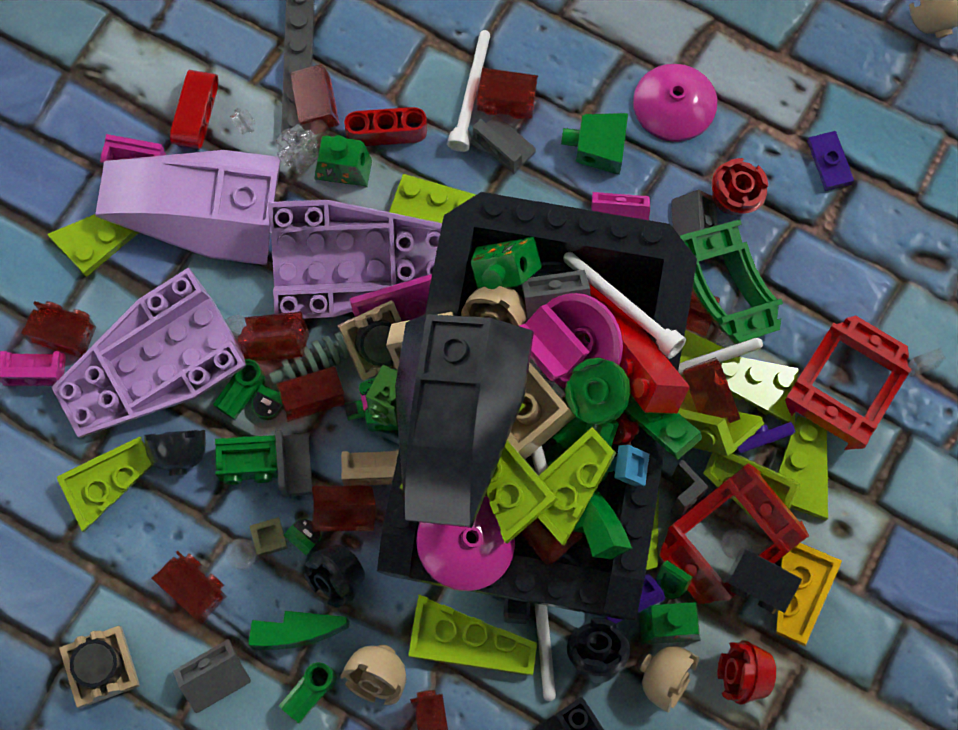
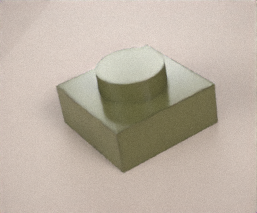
M279 517L249 526L258 557L288 549Z

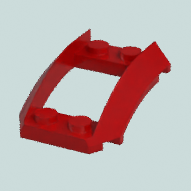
M856 315L848 317L844 322L838 324L833 322L785 399L791 418L797 412L847 442L848 444L844 450L864 449L901 385L912 370L908 367L907 362L909 358L908 346ZM839 341L891 371L864 416L812 386Z
M749 463L668 528L659 556L664 562L668 560L693 577L687 590L698 604L729 601L736 594L729 590L731 584L726 581L723 582L685 534L733 495L773 541L758 556L774 564L800 542L809 537L802 520L798 521L760 475L761 471Z

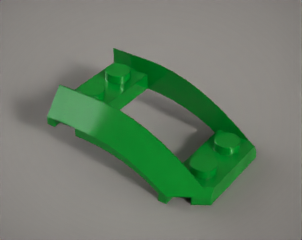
M740 219L680 235L681 239L697 258L692 291L707 315L734 344L780 330L781 318L777 319L779 305L783 304L782 298L776 299L765 285L754 264L747 242H742L738 226L742 225ZM723 255L732 279L751 308L727 315L710 291L699 261Z

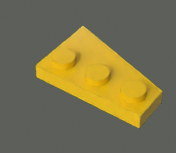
M799 543L782 557L781 568L798 576L802 581L786 612L783 613L778 610L776 634L806 647L842 560L802 543Z

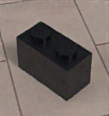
M742 547L725 581L731 584L729 589L731 592L745 599L748 594L759 599L758 606L774 614L776 609L783 613L786 612L802 579Z

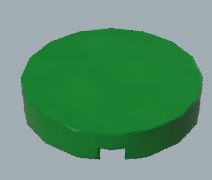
M603 358L586 359L573 369L570 381H567L565 387L566 402L572 413L582 421L593 425L609 424L619 418L627 408L631 395L630 381L624 369L615 362Z

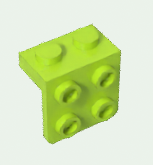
M684 409L678 410L681 416L701 432L702 439L693 448L725 456L733 453L737 447L753 436L764 424L761 416L728 409H718L712 415Z

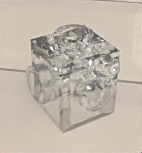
M299 124L284 130L276 140L278 158L297 175L318 159V140L309 129L305 131Z

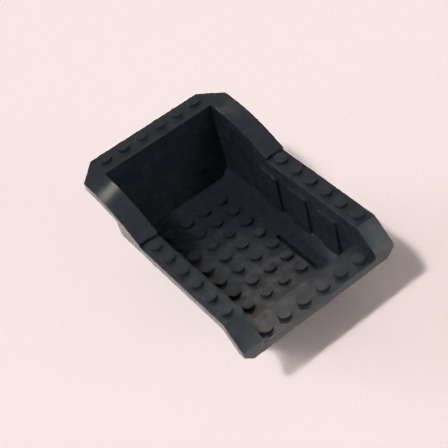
M486 192L478 193L443 217L425 314L437 315L452 312L453 316H462L461 312L467 299L478 289L471 265V260L477 247L534 237L540 262L557 261L566 264L563 260L564 254L567 252L574 253L665 330L669 328L671 331L676 330L682 336H685L697 258L671 224ZM522 257L520 258V264H524ZM566 264V269L573 272L574 270ZM644 330L656 344V339L652 335H650L646 330ZM682 349L673 358L669 359L666 357L677 371L679 369ZM530 358V363L551 387L554 382ZM639 426V433L631 441V446L649 454L646 485L632 486L614 478L615 471L609 472L606 479L600 482L596 488L618 517L632 549L613 559L593 557L585 533L572 532L563 546L539 518H536L515 537L513 558L505 573L493 584L470 592L621 620H636L645 580L665 448ZM553 437L542 445L544 454L552 445L557 443ZM612 444L611 446L616 452L614 457H617L619 444ZM399 447L381 533L377 572L390 577L443 586L430 576L419 558L416 539L420 522L405 520L403 490L399 488L402 484ZM530 455L525 460L535 471L533 461ZM467 532V541L474 544L476 536L472 532Z

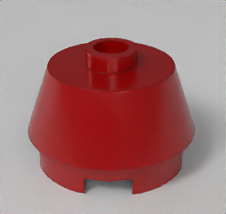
M743 158L732 159L720 165L712 178L713 201L722 212L729 215L753 212L763 205L767 196L768 179L765 172L759 165L754 167L750 163L743 162Z
M746 640L738 643L730 642L728 653H721L718 662L717 678L723 679L725 688L721 693L722 696L739 705L768 697L773 691L776 682V664L773 656Z

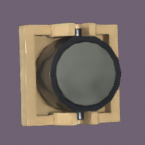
M389 301L337 325L359 376L363 381L378 374L382 365L391 369L396 368L386 346L391 324L402 322L393 301Z
M121 626L105 631H92L89 636H79L73 643L59 648L76 707L79 709L140 686Z

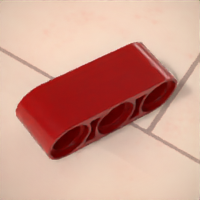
M196 70L187 71L171 127L170 141L172 145L201 149L218 91L219 78L217 74Z
M417 107L354 111L349 113L344 121L347 139L360 140L365 146L417 143L425 139L428 131L426 114ZM411 123L421 124L415 128L408 126ZM386 124L392 126L390 129L386 130L380 128L381 126ZM358 126L364 128L361 131L352 130L353 128Z

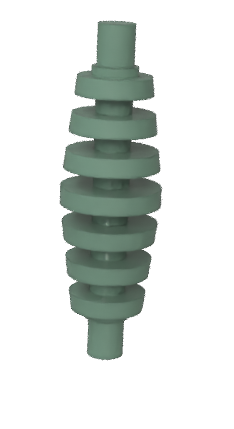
M341 333L333 334L335 343L331 341L329 336L323 337L324 348L321 347L318 340L311 342L314 350L312 354L307 346L301 348L304 357L300 359L298 353L295 352L291 355L293 360L291 364H289L287 359L281 361L282 366L280 369L269 374L273 384H277L285 379H289L291 383L296 382L295 374L297 373L300 374L302 379L308 378L306 371L308 368H310L313 375L320 374L317 366L318 363L321 364L326 372L331 369L328 361L329 358L332 359L335 366L341 363L339 353H342L345 359L349 358L350 353Z

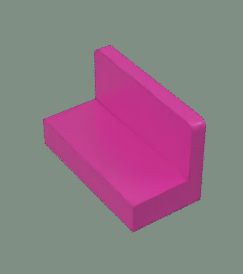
M592 192L591 211L649 220L650 197Z
M547 304L540 306L525 324L520 325V327L533 330L534 336L530 358L551 381L570 374L590 353Z

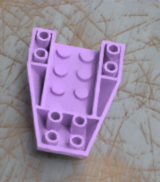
M217 150L104 161L95 215L98 218L207 258L267 265L270 245L268 202H274L281 157Z
M332 200L268 202L269 230L272 242L275 320L327 318L353 312L350 298L427 276L433 272L442 223Z
M187 268L139 298L51 388L76 435L81 438L195 399L246 367L241 347L213 299L193 272Z

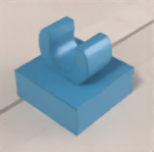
M620 445L617 457L613 458L607 471H615L614 478L632 486H645L649 454L631 445Z

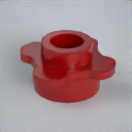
M623 412L616 419L619 425L612 443L619 444V446L631 445V441L639 433L638 423L631 422L627 418V414Z

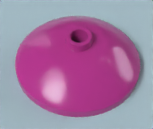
M666 64L650 70L641 78L635 89L633 107L639 123L650 134L662 140L681 142L693 139L709 128L714 120L718 101L712 83L700 71L687 65ZM679 91L682 95L677 96L673 92Z
M580 293L564 294L547 303L549 308L555 312L589 350L590 353L581 362L586 359L603 358L613 361L618 365L620 364L623 352L621 331L615 317L604 304L591 296ZM585 333L588 334L590 343L585 340ZM573 373L556 379L553 382L565 388L567 381H570Z
M487 496L483 499L472 528L419 523L416 539L419 558L430 576L443 586L458 591H475L485 588L497 581L505 573L512 561L515 538L508 544L504 543L500 526L495 514H493L489 503L490 500ZM467 532H472L476 536L474 544L467 541Z

